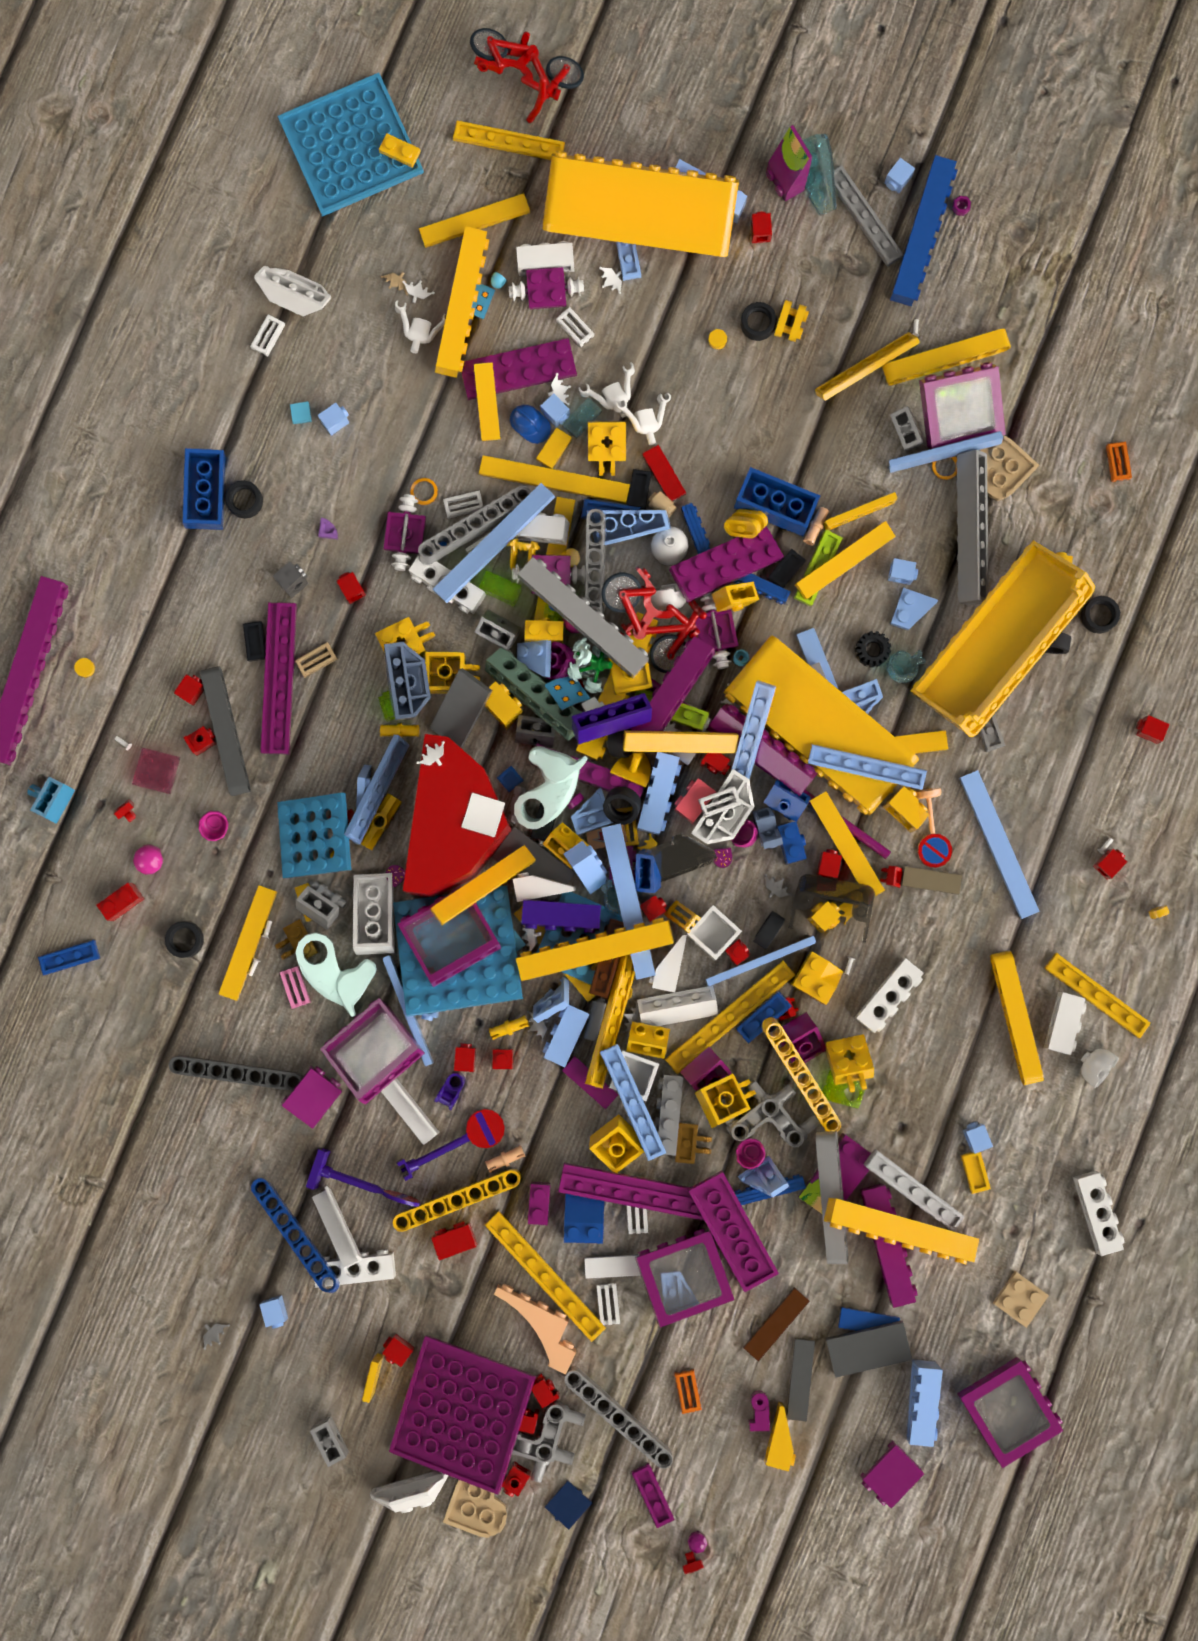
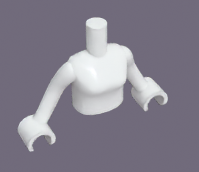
M398 300L395 302V311L401 314L404 335L413 341L410 351L416 354L420 344L430 343L444 327L446 314L443 315L442 321L429 334L431 322L421 318H413L409 329L406 303L403 307H399Z
M630 362L631 369L629 370L623 366L625 392L620 383L616 382L602 390L605 399L590 390L588 384H586V391H582L579 387L580 395L582 397H593L607 410H613V404L616 401L622 407L621 401L625 400L628 402L631 398L630 376L635 372L633 363ZM623 411L620 412L622 418L626 417Z
M666 393L665 399H663L662 394L658 395L657 401L660 406L657 420L652 408L636 411L633 415L627 408L625 400L621 401L622 407L616 401L613 404V409L619 413L623 411L631 421L635 431L640 434H646L648 444L653 445L656 443L653 433L661 427L665 406L670 401L671 395Z

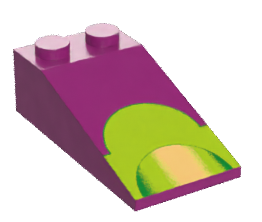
M793 125L789 127L768 162L766 170L768 179L773 181L778 196H782L784 201L804 191L812 161V155Z
M842 1133L838 1138L843 1200L846 1201L868 1173L869 1169L863 1164L871 1153ZM817 1169L807 1183L806 1189H803L798 1197L822 1214L819 1171Z

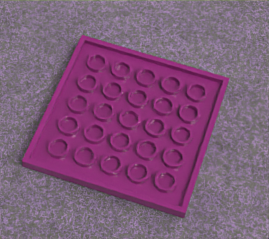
M426 1335L389 1452L498 1495L536 1376Z

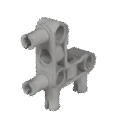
M756 1080L749 1084L747 1088L749 1091L755 1090L756 1094L753 1096L757 1100V1104L741 1117H734L725 1122L727 1131L737 1141H743L752 1136L755 1130L764 1122L773 1123L779 1131L781 1138L792 1147L801 1146L807 1139V1134L820 1125V1122L814 1115L801 1125H797L785 1111L783 1103L796 1093L789 1084L777 1094H766ZM767 1102L774 1103L775 1108L772 1112L765 1111V1104ZM738 1126L743 1127L745 1131L740 1137L734 1134V1130ZM796 1132L799 1134V1140L792 1143L789 1137L792 1133Z
M555 1400L548 1405L545 1411L544 1425L539 1435L534 1437L524 1434L522 1431L518 1432L512 1454L535 1461L531 1480L542 1482L546 1465L554 1462V1460L572 1465L575 1453L559 1449L557 1443L563 1422L567 1421L583 1426L586 1414L570 1410L568 1405ZM559 1408L561 1414L555 1416L551 1413V1409ZM541 1447H548L550 1452L542 1454L539 1449Z

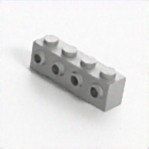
M663 1074V1078H659L658 1090L662 1091L661 1098L657 1097L656 1109H660L659 1117H655V1128L658 1129V1135L666 1150L664 1155L676 1156L683 1086L682 1075Z

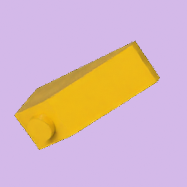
M778 1401L764 1462L766 1466L789 1472L790 1466H794L796 1454H793L794 1451L784 1405Z

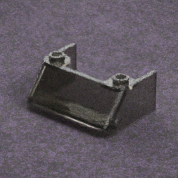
M683 833L673 836L670 842L651 848L661 875V882L712 864L717 859L714 850L688 835L683 836Z
M812 874L801 876L795 892L788 928L790 930L794 929L797 910L806 911L810 909L813 905L814 897L853 904V918L856 921L865 923L862 944H866L875 899L874 889L869 885Z

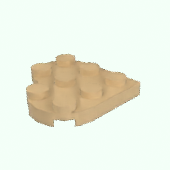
M1003 436L1002 444L980 450L987 453V496L996 501L1012 495L1040 466L1007 436Z
M458 1480L443 1523L479 1537L489 1538L503 1530L507 1519L506 1505L495 1497L494 1493Z

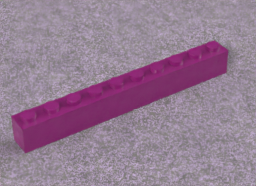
M43 576L40 577L0 700V763L11 766V763L16 758L15 750L17 744L22 739L21 731L23 725L25 726L28 721L27 713L29 707L34 702L33 694L40 683V672L45 668V657L51 649L50 641L52 635L56 633L58 617L63 612V601L68 596V586L61 581Z

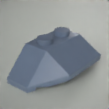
M404 642L384 644L386 674L395 720L415 718L431 698L425 660Z

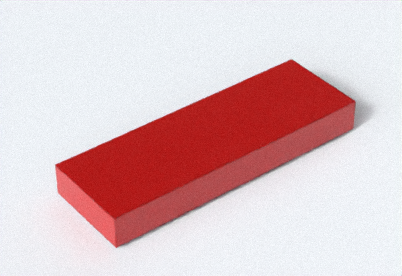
M659 445L642 453L663 493L670 500L675 501L686 495L685 489Z

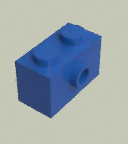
M777 779L763 803L767 804L772 810L782 813L785 818L797 822L811 797L804 792L799 796Z
M797 822L777 826L783 844L780 846L785 864L788 865L807 859L803 847L806 845L803 834L800 835Z
M642 849L636 854L634 872L636 874L635 887L637 892L655 893L661 888V850Z

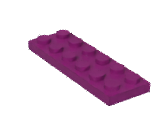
M569 338L464 361L462 370L468 400L477 398L474 364L493 362L496 394L552 382L556 377V373H558V380L577 376Z
M766 526L755 538L736 537L671 566L669 571L685 600L690 602L780 561L784 555Z
M722 1170L688 1189L744 1292L779 1274Z

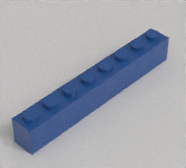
M937 155L934 157L890 298L891 301L912 306L914 300L918 301L921 292L918 286L919 283L923 284L926 272H923L925 266L928 267L932 256L929 255V250L934 249L937 240L934 234L935 231L939 232L942 221L939 218L940 215H944L947 204L944 202L946 197H950L952 186L949 185L951 180L954 181L958 169H955L957 161Z

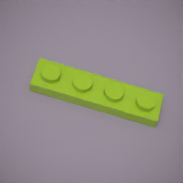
M827 529L824 530L803 578L835 556L843 539L842 537ZM797 589L794 599L812 606L818 592L805 600Z
M647 690L636 691L635 696L645 693L650 703L653 698V692ZM682 703L671 721L702 732L709 712Z

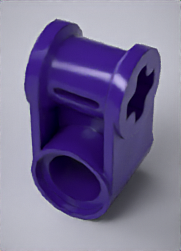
M461 1072L451 1073L438 1092L434 1102H440L449 1107V1110H452L465 1084V1076ZM453 1076L460 1078L461 1084L459 1086H454L451 1083Z

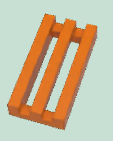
M1126 441L1107 444L1106 451L1111 481L1130 480L1132 473ZM1118 447H1121L1126 475H1123ZM1112 448H1114V454H1115V460H1116V465H1117L1118 476H1117V473H1116V467H1115V461H1114V456H1113V450H1112Z
M694 1369L680 1373L676 1372L675 1378L682 1414L702 1410ZM690 1375L697 1404L695 1407L692 1404L687 1378ZM680 1377L684 1378L689 1408H685Z

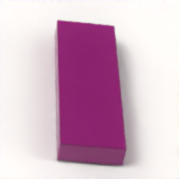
M574 1056L562 1071L603 1108L607 1109L618 1094L609 1088L606 1083H604L603 1089L585 1084L589 1068Z
M650 1463L631 1471L656 1528L674 1521L673 1513Z

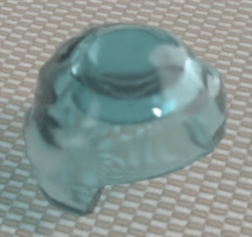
M900 650L888 659L886 669L892 680L898 683H908L916 677L919 664L926 663V660L922 658V651L920 650L913 656L906 651Z
M607 879L606 885H602L600 888L604 892V907L609 914L615 917H622L615 885H612V880Z

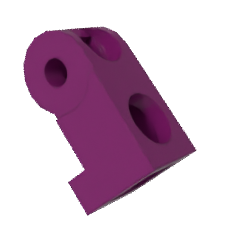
M760 1390L754 1391L750 1397L754 1419L748 1420L749 1430L770 1431L767 1395Z

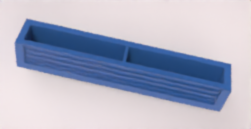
M693 503L682 506L681 511L697 553L701 554L710 550V542L705 537L706 531L704 527H701L700 523L702 521L700 516L698 517L696 514L698 512L696 506H693Z
M752 573L733 582L735 584L754 582L757 594H763L770 600L774 599L780 605L786 603L791 592Z
M796 1174L792 1176L793 1178L788 1179V1177H784L789 1187L776 1196L806 1189L803 1176ZM746 1187L743 1191L740 1189L734 1191L741 1205L771 1198V1196L752 1187Z

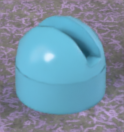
M494 272L491 277V285L496 289L503 287L507 282L498 272Z
M742 649L737 650L733 656V661L738 666H744L749 660L748 652ZM740 656H743L744 658L741 661L738 660Z

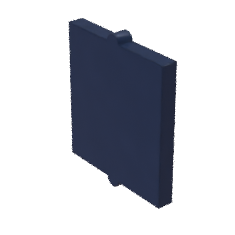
M567 1480L545 1505V1508L555 1516L556 1521L559 1520L569 1530L592 1502L582 1493L581 1489L578 1490Z

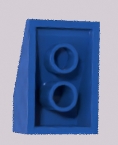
M565 1194L564 1242L603 1244L604 1201Z

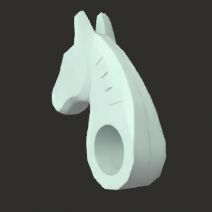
M535 746L529 751V761L540 769L545 782L523 793L517 799L514 805V815L521 825L528 829H538L557 818L563 812L575 792L579 770L588 760L586 756L576 760L567 754L542 746ZM528 799H537L543 804L544 815L542 818L534 819L527 814L525 804Z
M318 932L306 934L298 942L296 949L297 961L303 976L317 992L325 998L344 1006L351 1017L355 1016L354 1005L361 998L377 971L376 964L369 959H365L357 967L340 970L334 945L329 937ZM316 940L325 944L328 953L324 961L311 963L305 958L304 947L310 941Z

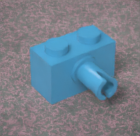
M48 777L43 788L32 784L29 788L35 790V792L28 789L27 793L29 796L36 798L30 811L57 824L75 790L51 777Z

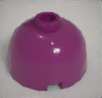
M557 641L551 643L550 677L545 678L556 680L569 676L567 672L570 662L576 664V659L573 658L574 652L569 646Z

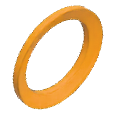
M950 457L956 465L957 457ZM937 461L932 462V470L938 478L949 480L957 475V468L950 476L940 475L935 467Z
M420 478L412 484L410 494L415 496L414 488L419 482H429L434 487L432 498L427 501L418 500L417 503L429 505L437 498L438 489L431 479Z

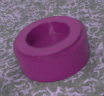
M581 792L570 800L567 805L569 809H573L584 800Z

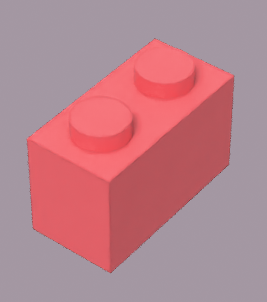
M699 778L696 782L693 780L686 788L687 794L684 797L681 795L674 804L677 806L674 811L692 824L702 813L698 799L716 793L714 789ZM711 800L705 801L704 804L707 805Z

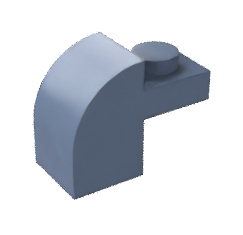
M767 807L753 811V819L758 830L761 846L767 849L782 845V837L777 829L772 809Z

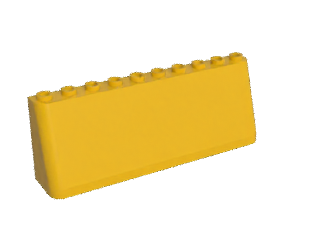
M556 151L551 156L542 229L554 233L726 257L729 251L739 180L730 175H725L724 178L717 177L715 173L700 175L695 170L680 172L678 168L668 167V170L660 169L661 166L651 164L649 167H645L639 162L625 164L623 160L612 159L611 162L604 161V158L594 156L593 159L586 158L584 154L569 156L567 152Z
M1033 540L1024 549L1022 555L1013 562L1008 572L1000 578L995 588L987 594L986 599L975 609L973 615L964 622L959 632L951 638L946 648L938 654L937 659L926 669L924 675L915 682L910 691L969 737L976 736L1091 597L1095 589L1094 583L1084 570Z
M773 635L765 641L723 692L726 694L725 698L729 702L738 704L741 712L747 715L756 681L759 680L776 686L765 728L770 731L769 735L773 739H779L783 742L784 747L790 752H795L799 755V759L805 764H808L812 744L913 767L919 760L915 753ZM809 764L818 773V777H824L828 780L827 784L831 788L840 790L843 793V798L850 803L853 801L858 806L857 809L864 815L868 814L870 816L898 785Z

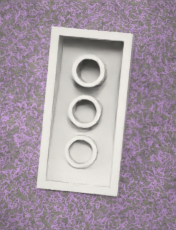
M392 873L354 875L353 949L356 955L395 953Z

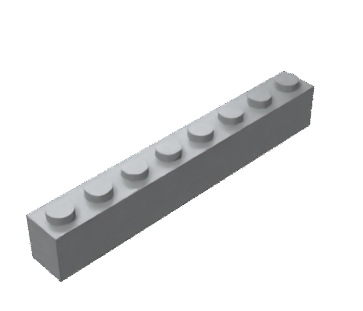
M979 450L957 454L956 502L958 506L957 596L959 603L968 606L982 604L989 593L987 453Z
M532 557L517 574L518 579L631 678H634L648 663V653L643 648L634 646V641L625 634L623 636L618 632L619 628L613 622L608 623L604 619L605 616L598 609L594 611L589 606L590 603L584 597L579 598L572 586L563 584L560 581L561 577L556 572L552 571L551 573L547 570V565L538 558L536 560Z

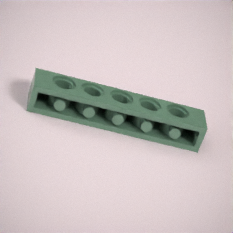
M501 647L486 659L485 671L500 684L503 683L514 696L569 741L575 736L572 731V716L583 713L582 711L573 706L561 710L545 687L546 683L542 681L541 677L530 671L524 663L518 661L510 651H506Z

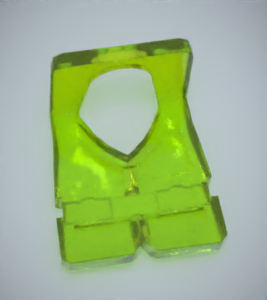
M829 1070L826 1078L827 1085H824L822 1092L827 1101L858 1109L865 1090L861 1089L858 1081H854L855 1087L859 1089V1096L857 1100L849 1101L844 1093V1090L848 1088L847 1083L835 1085L831 1070Z

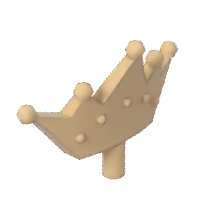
M401 272L399 276L395 273L381 276V278H387L386 282L391 281L389 289L399 286L398 290L403 289L406 295H408L405 284L402 282L405 281L402 279L405 274L404 272Z

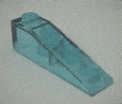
M815 134L803 140L812 155L805 188L809 193V199L820 216L837 209L833 156L828 134Z

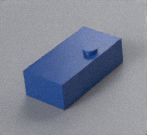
M185 448L183 525L186 529L223 530L224 450Z
M750 467L736 499L734 509L761 511L767 516L768 523L804 537L820 495Z

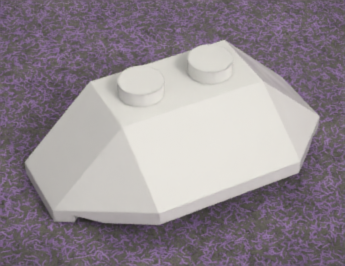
M263 266L254 277L270 302L301 316H306L323 309L331 299L330 294L327 293L321 284L290 270Z
M734 769L731 771L718 792L735 786L741 805L706 818L703 814L691 833L693 836L706 844L735 838L754 808L748 778ZM730 792L721 795L719 797L714 798L711 803L732 796L734 794L733 792ZM733 799L707 809V812L732 804L736 800Z
M438 1471L429 1472L373 1488L370 1496L371 1499L395 1513L399 1511L407 1513L412 1511L413 1507L420 1506L424 1508L432 1505L448 1475Z

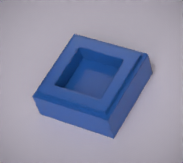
M512 766L497 777L509 793L515 786L524 781Z

